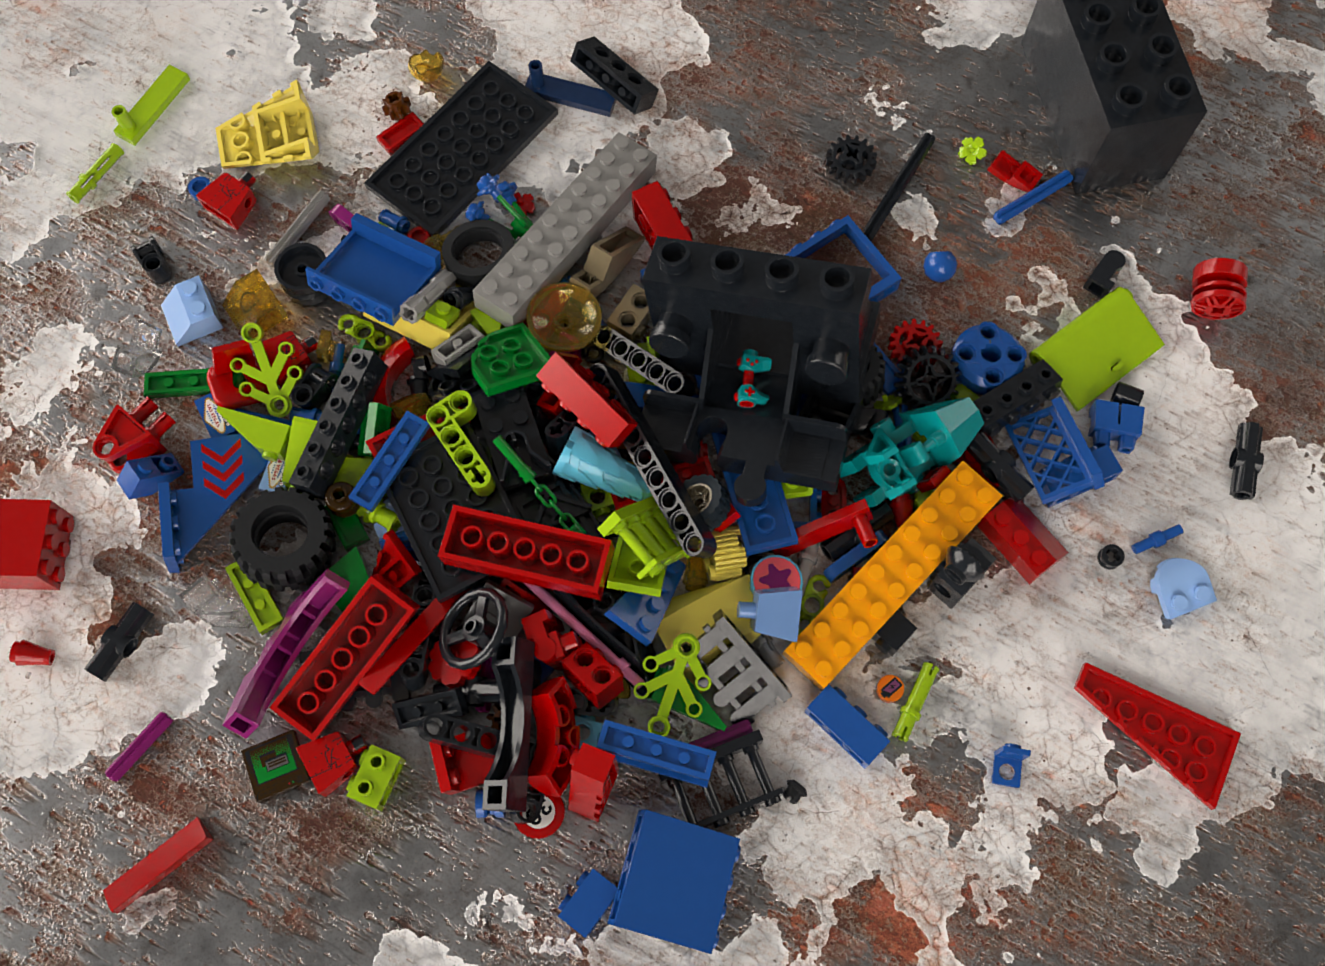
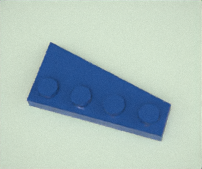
M678 560L667 566L661 597L626 591L604 615L645 646L649 645L655 637L687 565Z

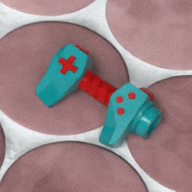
M744 350L741 358L737 360L739 370L744 372L743 385L734 394V400L742 408H752L755 404L764 405L769 400L768 395L760 392L753 386L754 373L770 371L772 360L767 357L758 356V352L755 350Z

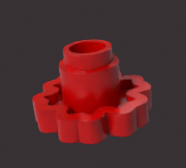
M439 641L435 643L434 648L430 651L429 656L433 661L430 662L428 670L431 672L434 680L443 683L448 688L462 687L465 680L474 679L481 668V665L467 670L450 667L442 658ZM464 641L451 646V651L456 657L466 659L476 655L481 651V648L469 641Z

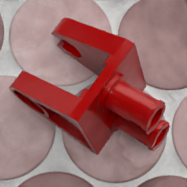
M146 397L132 412H126L117 405L95 439L92 446L93 453L99 459L107 462L114 472L120 474L125 464L116 466L115 460L123 455H127V460L164 454L167 449L160 443V438L176 422L166 412H163L149 427H143V422L159 409L149 397ZM105 444H114L109 454L101 453Z

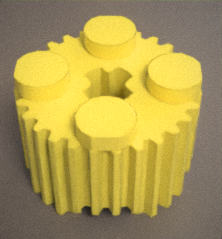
M738 525L728 526L721 533L715 530L711 533L717 543V549L712 557L703 559L705 573H708L710 581L729 580L745 575L742 567H747L745 547H742L741 541H738L737 536L741 535Z

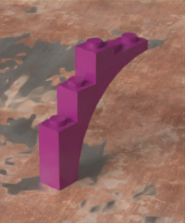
M327 569L306 592L303 591L292 602L280 628L266 642L257 664L243 678L222 726L246 739L260 726L268 706L291 665L324 617L348 590L350 582Z

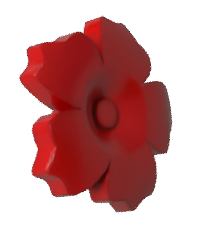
M519 192L514 194V197L517 199L516 203L527 216V213L533 214L536 208L533 203L534 197L531 193L523 194V196Z

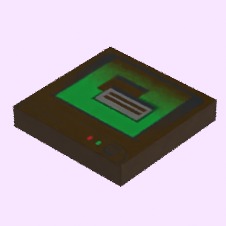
M292 729L241 750L256 802H263L311 782V778L296 750V747L300 746L295 730Z

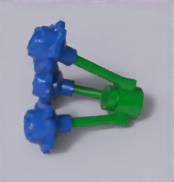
M487 173L477 182V187L480 190L477 196L490 194L496 203L501 202L515 218L510 224L513 229H507L515 240L518 237L521 238L533 223L516 203L517 199L514 197L518 186L515 182L509 183L507 181L498 184L497 181L500 175L491 176ZM480 201L478 204L471 203L465 213V218L469 221H494L490 219L491 216L485 214V209L483 208L484 201Z

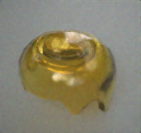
M427 49L420 54H413L409 57L408 61L409 73L417 80L427 83L433 82L441 76L444 58L440 52L432 55Z

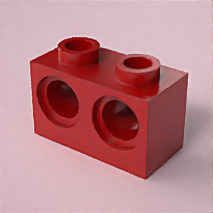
M585 642L561 661L564 676L599 710L624 691V675L621 669L615 664L611 665L606 660L603 652L599 648L594 649L588 642Z

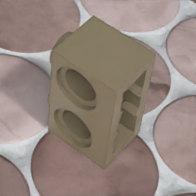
M633 283L607 320L608 327L633 343L644 336L647 329L646 325L651 320L643 288ZM640 304L646 305L645 308H638L636 306ZM625 323H632V324H634V325L631 326V327H625V326H623Z

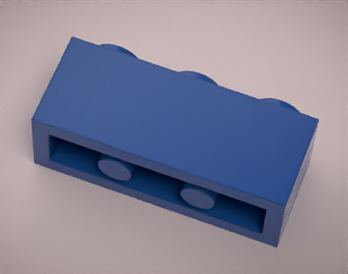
M1107 444L1100 448L1097 445L1090 447L1094 458L1102 470L1104 484L1116 479L1123 469L1109 445ZM1069 456L1062 460L1061 463L1069 465L1073 457ZM1048 466L1042 468L1039 473L1045 474ZM1054 467L1050 476L1062 479L1066 470ZM1071 472L1067 481L1076 483L1084 480V477L1081 474ZM1046 482L1043 491L1045 494L1056 491L1058 485ZM1090 486L1046 503V505L1050 508L1094 488Z
M828 684L806 708L805 713L865 769L889 744L888 734L878 724L872 725L866 719L867 714L859 706L855 705L853 707L846 700L847 696L840 688L836 686L833 688Z

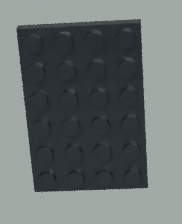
M469 422L460 428L496 482V487L490 495L479 496L473 491L437 435L417 445L386 492L440 603L493 576L445 565L438 557L453 504L519 519ZM453 437L449 444L456 443L460 437ZM473 457L465 458L462 464H469ZM479 472L475 474L478 482L482 484L485 480H483Z

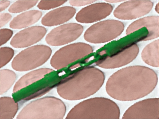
M501 435L496 437L492 442L518 471L525 484L532 482L536 487L535 495L543 505L548 508L553 507L560 515L559 523L565 530L586 534L587 532L570 513H563L556 505L557 498L548 486L538 484L534 480L537 475L536 472L532 471L531 467L523 462ZM542 488L552 497L553 501L549 500L550 504L539 494V492H543ZM567 517L574 523L570 528L563 522V520L567 521Z

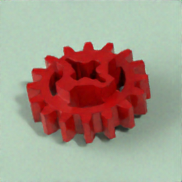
M912 319L911 324L904 320L901 327L895 326L894 333H891L889 337L888 350H893L890 355L891 359L898 358L897 363L905 364L906 362L902 356L909 355L911 357L910 350L916 349L919 352V348L922 345H925L927 349L928 346L935 345L938 350L943 345V341L938 340L940 332L933 333L934 325L926 327L925 320L921 324H917L916 319ZM903 336L904 339L902 344L900 345L899 340ZM929 358L930 364L935 365L936 361L932 358ZM920 362L914 367L915 372H918Z

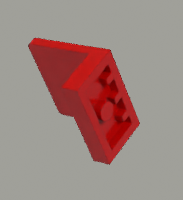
M465 732L455 735V739L459 742H463L465 739ZM482 735L481 745L489 749L491 747V739L487 735ZM429 742L441 793L453 795L484 785V779L489 773L494 759Z

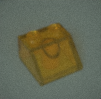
M258 269L236 280L222 304L240 333L242 327L247 323L259 324L264 332L289 318ZM254 328L250 331V336L252 338L257 337L258 331Z

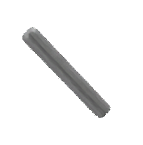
M320 190L266 255L265 261L267 264L274 267L279 253L298 241L330 201V197L326 192Z

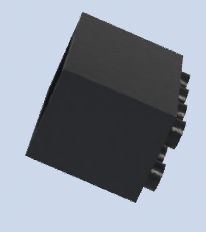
M1037 0L1021 44L1066 170H1069L1073 175L1071 184L1075 195L1165 178L1207 113V109L1163 0Z

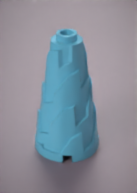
M577 426L574 427L552 471L553 474L571 482L577 481L596 490L598 488L621 498L625 496L635 501H641L652 496L635 465L618 456L616 451L611 448L601 446L590 433Z

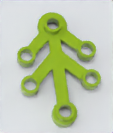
M247 323L241 329V336L246 342L252 344L261 370L248 365L243 358L232 359L230 368L233 372L243 373L266 384L270 394L256 389L252 382L241 383L239 393L242 396L252 397L265 403L268 412L272 416L285 417L293 407L290 394L297 380L303 377L304 371L300 366H290L287 369L288 377L281 390L277 380L288 357L295 353V346L291 342L285 341L280 343L278 354L271 367L262 342L264 337L263 328L256 323ZM255 328L258 331V335L252 338L250 331ZM286 344L291 348L288 354L283 352V346ZM238 360L243 364L240 370L235 368V363ZM294 368L299 370V376L296 378L291 375V371ZM246 384L251 387L249 394H246L243 390ZM278 400L284 403V407L281 410L276 407Z
M683 633L678 635L673 641L671 649L656 656H647L643 660L642 666L644 670L652 673L657 671L659 665L676 658L672 670L646 683L639 682L633 688V693L637 698L645 699L651 692L667 685L657 716H653L648 722V731L650 733L664 737L668 735L670 723L667 719L678 689L686 704L685 711L688 716L696 718L703 711L702 705L696 701L683 674L688 663L695 676V687L700 691H707L711 687V678L705 674L697 658L700 651V643L692 634ZM683 642H689L691 645V650L687 653L681 650ZM648 659H654L656 662V667L652 670L646 667ZM701 677H705L708 680V685L705 688H701L698 685V680ZM640 685H644L647 688V693L644 696H639L636 692L637 687ZM691 704H697L699 706V711L697 714H691L689 712V706ZM657 721H661L664 724V728L660 732L655 731L653 728L654 723Z

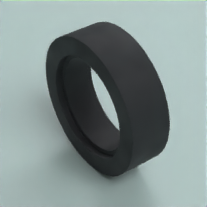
M473 220L461 224L448 234L442 246V257L446 269L453 272L456 276V284L461 287L477 286L515 244L510 231L502 224L491 220ZM490 241L502 248L499 258L484 267L468 268L457 261L460 252L465 247L476 242Z

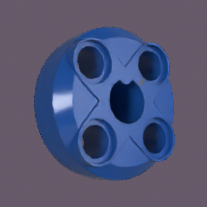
M990 321L982 322L980 325L970 327L961 333L951 351L953 355L951 362L956 361L959 363L954 371H961L962 373L961 376L956 377L957 381H961L972 392L980 395L988 393L1021 373L1027 358L1026 350L1020 345L1018 340L1011 333Z

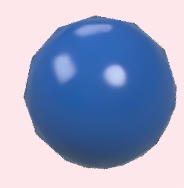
M951 251L930 252L924 260L923 268L930 280L941 283L954 276L958 264L956 257Z

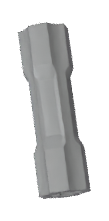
M444 268L430 278L427 285L400 305L399 314L402 319L411 324L418 322L425 315V312L444 296V293L450 287L456 286L457 278L454 273Z

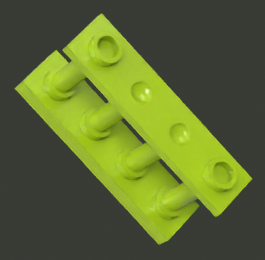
M653 496L614 511L597 528L603 537L613 533L620 535L645 564V567L636 575L639 580L648 575L653 578L666 566L684 557L687 560L692 557L683 551ZM655 519L659 521V523L665 528V530L671 535V537L676 541V543L679 546H677L674 543V541L668 536V534L663 530V528L657 523ZM643 524H645V525L648 527V529L653 533V535H654V536L659 540V542L664 546V548L667 550V552H665V550H664V549L660 546V544L654 539V537H653V536L649 533V531L643 526ZM631 529L638 535V537L643 541V543L648 547V549L654 554L655 558L652 557V555L647 551V549L642 545V543L631 532Z

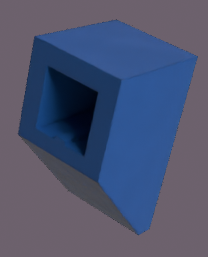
M167 453L127 460L116 481L130 500L153 495L158 491V483H171L183 475L184 470L174 455Z

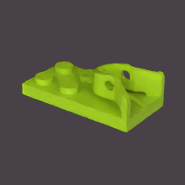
M655 519L657 523L663 528V530L668 534V536L673 540L671 535L665 530V528L659 523V521ZM643 524V526L649 531V533L660 544V546L665 550V552H667L664 546L653 535V533L648 529V527L645 524ZM631 529V532L642 543V545L647 549V551L652 555V557L655 558L654 554L648 549V547L643 543V541L638 537V535ZM619 535L607 579V588L661 597L667 566L655 577L652 578L648 575L639 580L636 575L645 567V564Z

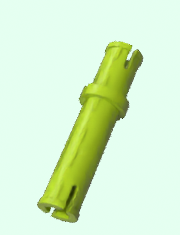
M111 143L110 147L85 173H81L78 176L79 180L66 192V195L72 201L79 204L80 200L91 189L94 190L97 187L96 183L124 154L122 148L115 143ZM109 158V160L102 166V168L98 170L99 167Z
M923 662L905 706L900 708L899 712L901 715L894 731H892V736L896 738L898 735V739L908 742L915 722L919 721L922 716L920 711L939 672L937 666L932 668V663Z

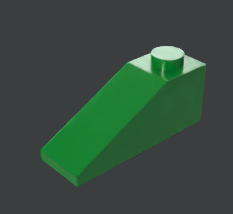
M667 665L666 669L658 668L652 679L672 670L673 666ZM686 678L696 701L702 705L703 711L699 717L692 718L688 716L685 711L686 704L679 689L675 695L671 710L716 730L725 731L726 725L691 681ZM667 685L651 692L646 699L661 704ZM691 704L689 712L691 714L698 713L699 706Z

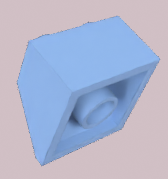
M199 275L176 284L161 304L174 341L178 347L224 328L209 289Z

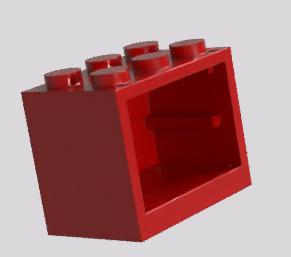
M0 499V589L60 590L61 582L65 578V560L70 552L69 538L70 533L74 530V516L52 500Z

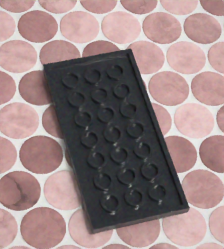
M488 61L364 182L365 187L401 215L407 217L413 224L427 231L433 239H436L477 197V193L480 191L477 187V182L487 173L491 176L500 174L558 115V109Z

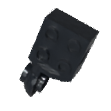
M973 538L966 544L961 541L957 546L948 547L946 560L944 559L929 577L932 583L927 589L952 609L978 580L984 578L985 572L997 558Z

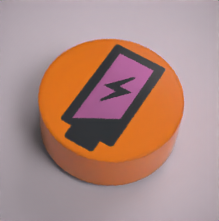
M886 675L877 683L876 693L883 702L895 703L904 694V684L897 676Z

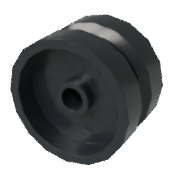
M310 243L290 245L279 253L274 263L275 276L286 296L294 303L303 306L316 305L329 297V295L321 291L313 290L307 283L305 268L308 266L316 270L327 258L325 253L316 245Z

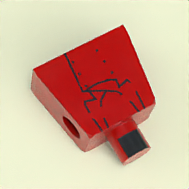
M247 171L238 180L228 173H223L201 190L196 197L205 210L235 230H238L256 204L257 199L250 189L256 182V179Z
M288 331L262 341L271 367L278 354L280 343L286 341L291 342L295 346V353L288 357L277 380L280 388L283 387L288 377L287 369L290 366H300L305 374L307 368L312 364L308 354L320 348L313 335L299 342L293 331ZM286 344L283 346V352L288 354L291 348ZM294 368L291 371V375L294 378L298 377L299 370Z
M339 731L296 747L318 794L325 797L359 770L360 764L356 755L368 749V745L361 734L347 741L346 737Z

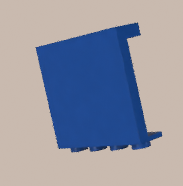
M356 213L351 218L352 230L316 270L308 266L305 268L308 286L315 291H321L331 296L336 301H342L352 306L357 311L365 312L380 322L394 326L401 317L399 314L400 305L412 295L417 294L429 283V279L441 269L440 251Z
M647 809L639 810L607 924L712 954V950L716 948L719 941V931L717 930L720 919L722 920L726 913V894L733 885L734 875L732 870L734 862L736 863L740 856V839Z

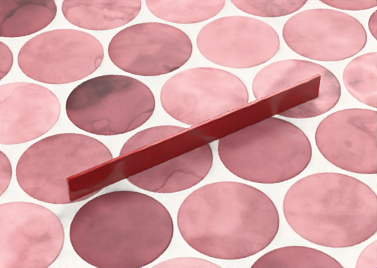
M470 589L443 603H440L436 597L364 675L358 684L372 695H375L445 618L446 613L454 602Z

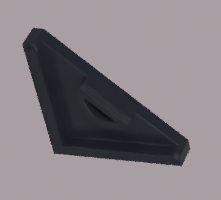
M545 492L543 498L548 504H550L549 500L553 501V499L547 492ZM554 493L557 498L556 505L563 513H570L575 519L592 511V504ZM541 502L534 523L557 528L561 526L559 523L560 515L553 507L548 508ZM567 517V521L563 520L564 523L571 521L569 517Z

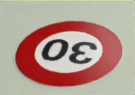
M533 786L529 787L530 790H535ZM545 795L538 819L527 824L515 823L518 830L527 837L534 839L546 838L554 834L561 826L565 815L562 798ZM527 804L526 812H520L524 818H527L530 814V808Z

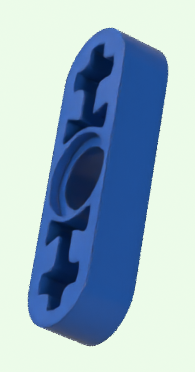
M882 529L875 532L878 543L875 546L864 548L862 543H860L823 571V575L831 584L851 571L853 567L858 566L876 553L889 540Z

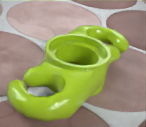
M344 314L338 320V329L341 331L344 330L345 321H353V326L345 329V333L352 335L359 344L362 339H366L378 352H384L392 344L391 336L387 335L385 337V345L378 346L376 341L378 338L385 336L384 332L378 331L371 322L355 314ZM363 328L371 329V334L366 338L358 336L359 331Z
M816 574L808 580L801 602L800 621L807 620L811 623L824 609V600L828 591L826 589L822 591L814 589L816 581H822L826 588L830 587L831 584L824 575ZM813 598L818 601L819 610L817 612L811 613L806 610L805 601L807 599ZM799 625L798 635L803 631V630L800 628V625Z

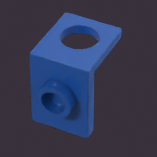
M1006 743L995 750L992 784L1019 788L1022 761L1030 757L1031 750L1021 749L1022 746ZM1009 764L1013 767L1015 774L1011 780H1005L1000 776L999 769L1001 765Z

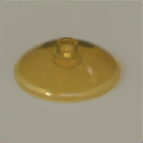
M566 282L554 283L539 290L531 299L526 314L530 333L543 347L556 352H573L586 347L599 333L602 322L601 308L594 295L582 286ZM561 323H567L568 326H567V327H562V326H560V324H561Z

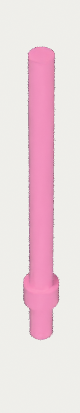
M523 583L594 649L599 648L605 655L606 660L611 665H617L624 677L633 686L639 682L645 683L630 668L631 664L623 657L619 658L546 589Z

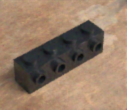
M1042 359L973 401L984 421V425L979 432L982 431L987 437H994L1004 426L1015 424L1025 413H1032L1039 408L1041 403L1046 400L1051 401L1055 399L1060 393L1059 389L1063 378Z

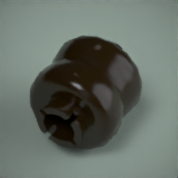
M336 482L325 493V503L337 517H351L360 508V505L348 497L354 489V486L348 482Z

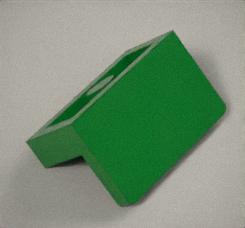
M369 402L368 411L361 424L358 456L373 457L365 441L390 429L392 407L381 403Z

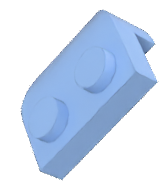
M1169 558L1162 561L1156 567L1158 570L1155 573L1154 579L1150 580L1151 593L1157 594L1166 619L1171 620L1217 601L1206 570L1198 563L1188 559Z

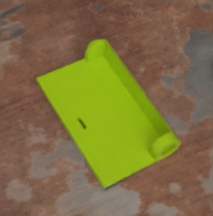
M1117 287L1031 351L1029 359L1033 365L1044 359L1063 378L1060 388L1074 409L1079 411L1165 344L1133 299L1132 293L1126 288Z

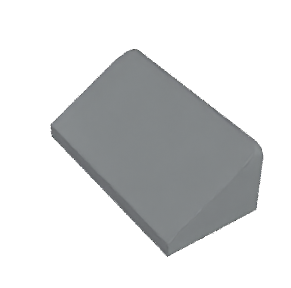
M469 324L432 349L433 360L437 364L447 366L477 345L485 336Z

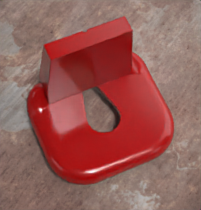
M240 340L212 347L213 366L207 371V382L216 405L233 410L260 403L261 401L252 397L242 396L239 393V388L233 385V371L230 368L232 359L243 358L248 365L261 370L256 355L253 356L249 342ZM238 360L235 363V368L240 370L243 364ZM243 374L248 382H252L256 386V389L270 394L266 384ZM248 384L243 388L246 394L251 392V387Z

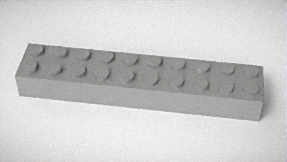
M618 132L473 289L474 306L505 327L522 323L632 200V192L642 188L656 173L657 155Z

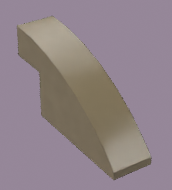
M625 226L592 244L583 270L571 276L565 293L584 305L591 302L622 272L639 250L646 237Z

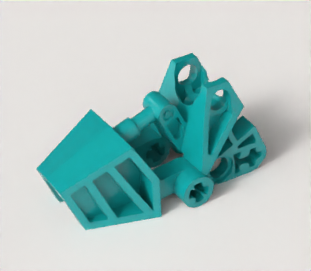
M970 397L943 401L898 413L903 422L896 427L890 417L871 426L869 429L874 436L871 443L864 445L845 457L840 476L842 478L859 472L867 465L871 478L877 485H872L853 498L854 502L865 498L869 508L877 506L888 497L891 501L904 494H913L919 491L917 483L924 477L923 472L929 468L934 469L943 465L948 466L958 459L984 425L980 411ZM916 431H918L920 436L924 435L927 439L924 443L917 441L900 448L896 446Z

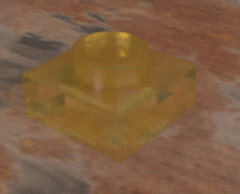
M321 329L316 349L319 362L328 363L330 355H334L336 341H333L331 331Z

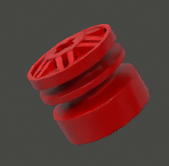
M1212 258L1198 263L1193 269L1191 311L1197 316L1212 320H1225L1241 315L1246 310L1247 290L1245 288L1247 287L1248 267L1243 262L1231 258Z

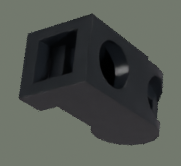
M1117 250L1108 251L1089 276L1083 288L1100 299L1105 297L1115 284L1110 279L1116 277L1125 265V256Z

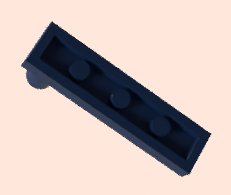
M539 60L529 62L530 74L525 86L544 100L611 117L617 100L608 92L543 74L542 63Z

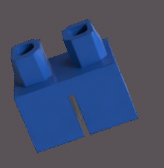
M1096 399L1089 408L1091 425L1088 436L1093 437V446L1097 445L1100 448L1107 444L1110 446V440L1118 441L1117 451L1130 454L1134 450L1136 440L1142 435L1145 407L1123 403L1119 406L1117 402Z

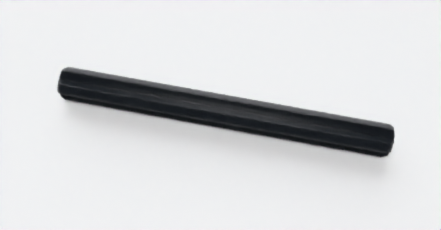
M925 133L862 230L870 241L877 234L934 144V135Z

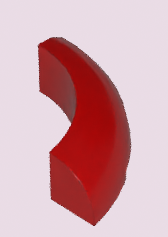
M405 337L394 342L381 354L380 358L388 368L372 402L392 407L391 390L393 383L397 381L400 374L411 364V358L415 357ZM393 411L391 412L390 426L397 423Z
M564 676L550 679L532 691V709L537 726V745L534 758L528 769V783L539 792L553 797H560L569 784L572 765L569 762L574 749L579 748L580 726H576L573 710L577 706Z

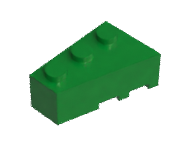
M357 546L329 568L330 571L350 582L348 590L336 602V606L342 613L371 576L364 555Z

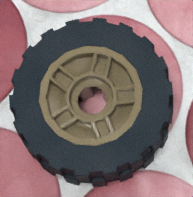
M695 475L685 480L683 484L709 530L711 532L714 531L715 528L722 525L721 523L726 520L727 514L730 512L731 498L729 497V492L711 475ZM676 497L673 500V506L675 505ZM688 519L686 520L685 527L688 526Z

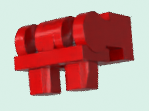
M546 609L521 619L527 640L535 642L534 655L537 659L555 670L562 671L561 661L585 643V640L582 637L578 638L574 631L562 635L560 632L565 631L562 621Z

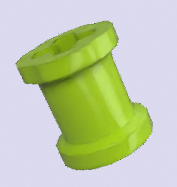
M380 502L373 513L371 512L369 515V522L372 524L378 523L385 527L387 532L393 529L396 533L401 527L397 514L387 508L383 502Z

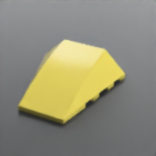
M297 80L290 83L291 87L285 91L278 90L273 93V98L261 104L258 102L253 105L250 112L246 114L241 112L215 128L221 167L223 169L313 159L320 152L313 114Z
M746 574L672 597L657 630L666 649L672 648L673 641L680 634L689 633L698 638L705 632L702 628L707 623L710 626L715 624L712 615L720 609L752 644L761 633H757L750 628L751 619L737 617V604L739 601L753 602V594L749 584L750 575ZM728 638L723 640L727 646L732 644ZM716 646L703 656L702 660L707 664L722 651ZM685 667L683 672L685 678H688L695 686V676L691 668Z

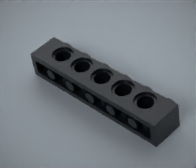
M353 347L289 480V483L299 489L301 493L306 491L312 494L314 498L325 500L326 490L334 483L368 411L369 402H372L388 368L374 351Z

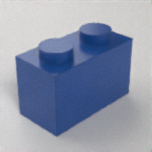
M592 869L590 873L586 870L576 882L579 888L573 896L568 894L558 907L561 910L558 917L585 938L590 935L611 906L617 890L613 883L595 869Z

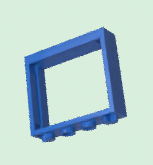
M849 215L841 220L836 219L827 229L822 232H815L808 241L803 244H796L786 254L787 256L806 258L845 233L883 278L871 286L869 301L879 302L898 290L902 279Z

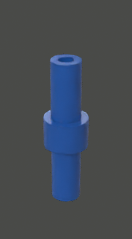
M341 343L335 344L333 361L330 362L329 372L336 373L338 377H340L345 366L343 363L345 345Z
M1178 524L1162 532L1160 530L1149 534L1148 538L1131 545V548L1135 554H1139L1152 547H1161L1168 540L1183 534V528Z

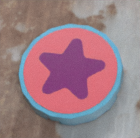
M769 555L760 559L753 567L749 584L753 594L754 590L791 586L802 589L803 579L801 571L792 560L781 555Z

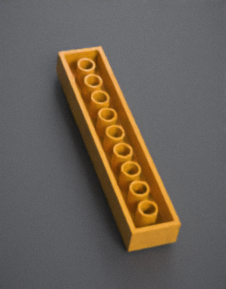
M962 461L798 635L797 642H792L782 655L822 691L946 558L948 547L957 546L1003 495L967 463Z

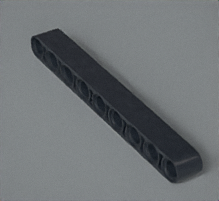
M596 363L589 368L595 374L592 380L604 385L610 391L608 398L610 400L615 398L638 423L623 441V444L683 551L692 557L703 559L712 557L717 549L716 540L617 370L603 364ZM676 497V502L673 506V500ZM688 519V526L685 527L686 520ZM701 540V548L698 550V543Z

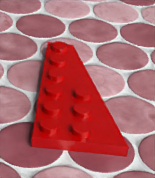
M1084 663L1074 689L1210 810L1216 809L1241 733L1089 663Z

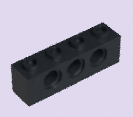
M595 36L576 42L570 60L571 63L634 115L652 108L659 91L656 86Z

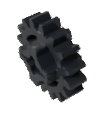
M846 135V140L838 137L837 143L832 142L826 154V166L830 167L829 174L836 173L835 179L838 180L842 177L845 184L848 182V179L852 180L853 184H856L858 178L864 182L866 175L871 177L873 169L876 167L877 152H873L874 146H867V139H864L862 142L859 141L858 135L854 139Z

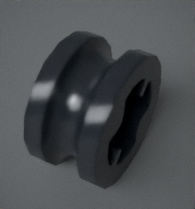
M1114 544L1105 546L1099 551L1097 556L1100 566L1108 570L1120 566L1125 558L1123 550ZM1110 552L1114 553L1113 558L1116 559L1112 562L1108 560L1109 556L1107 554Z

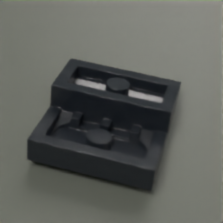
M478 344L447 366L437 364L427 372L428 376L445 382L452 376L461 378L472 369L471 356L477 349Z

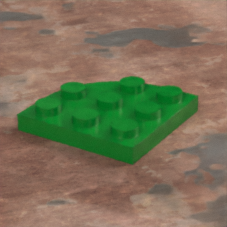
M522 322L494 331L478 342V347L471 356L472 373L477 383L489 397L539 381L540 379L536 375L551 357Z

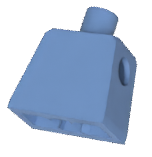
M794 586L754 590L753 602H738L737 617L751 619L750 628L757 633L797 642L803 591Z

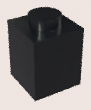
M897 610L876 632L872 639L876 641L875 646L884 654L889 653L893 656L912 636L917 627Z

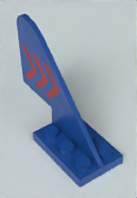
M241 434L190 441L193 488L172 490L169 482L158 483L162 555L169 573L180 572V564L185 563L184 558L266 469L269 460L264 459L262 454Z

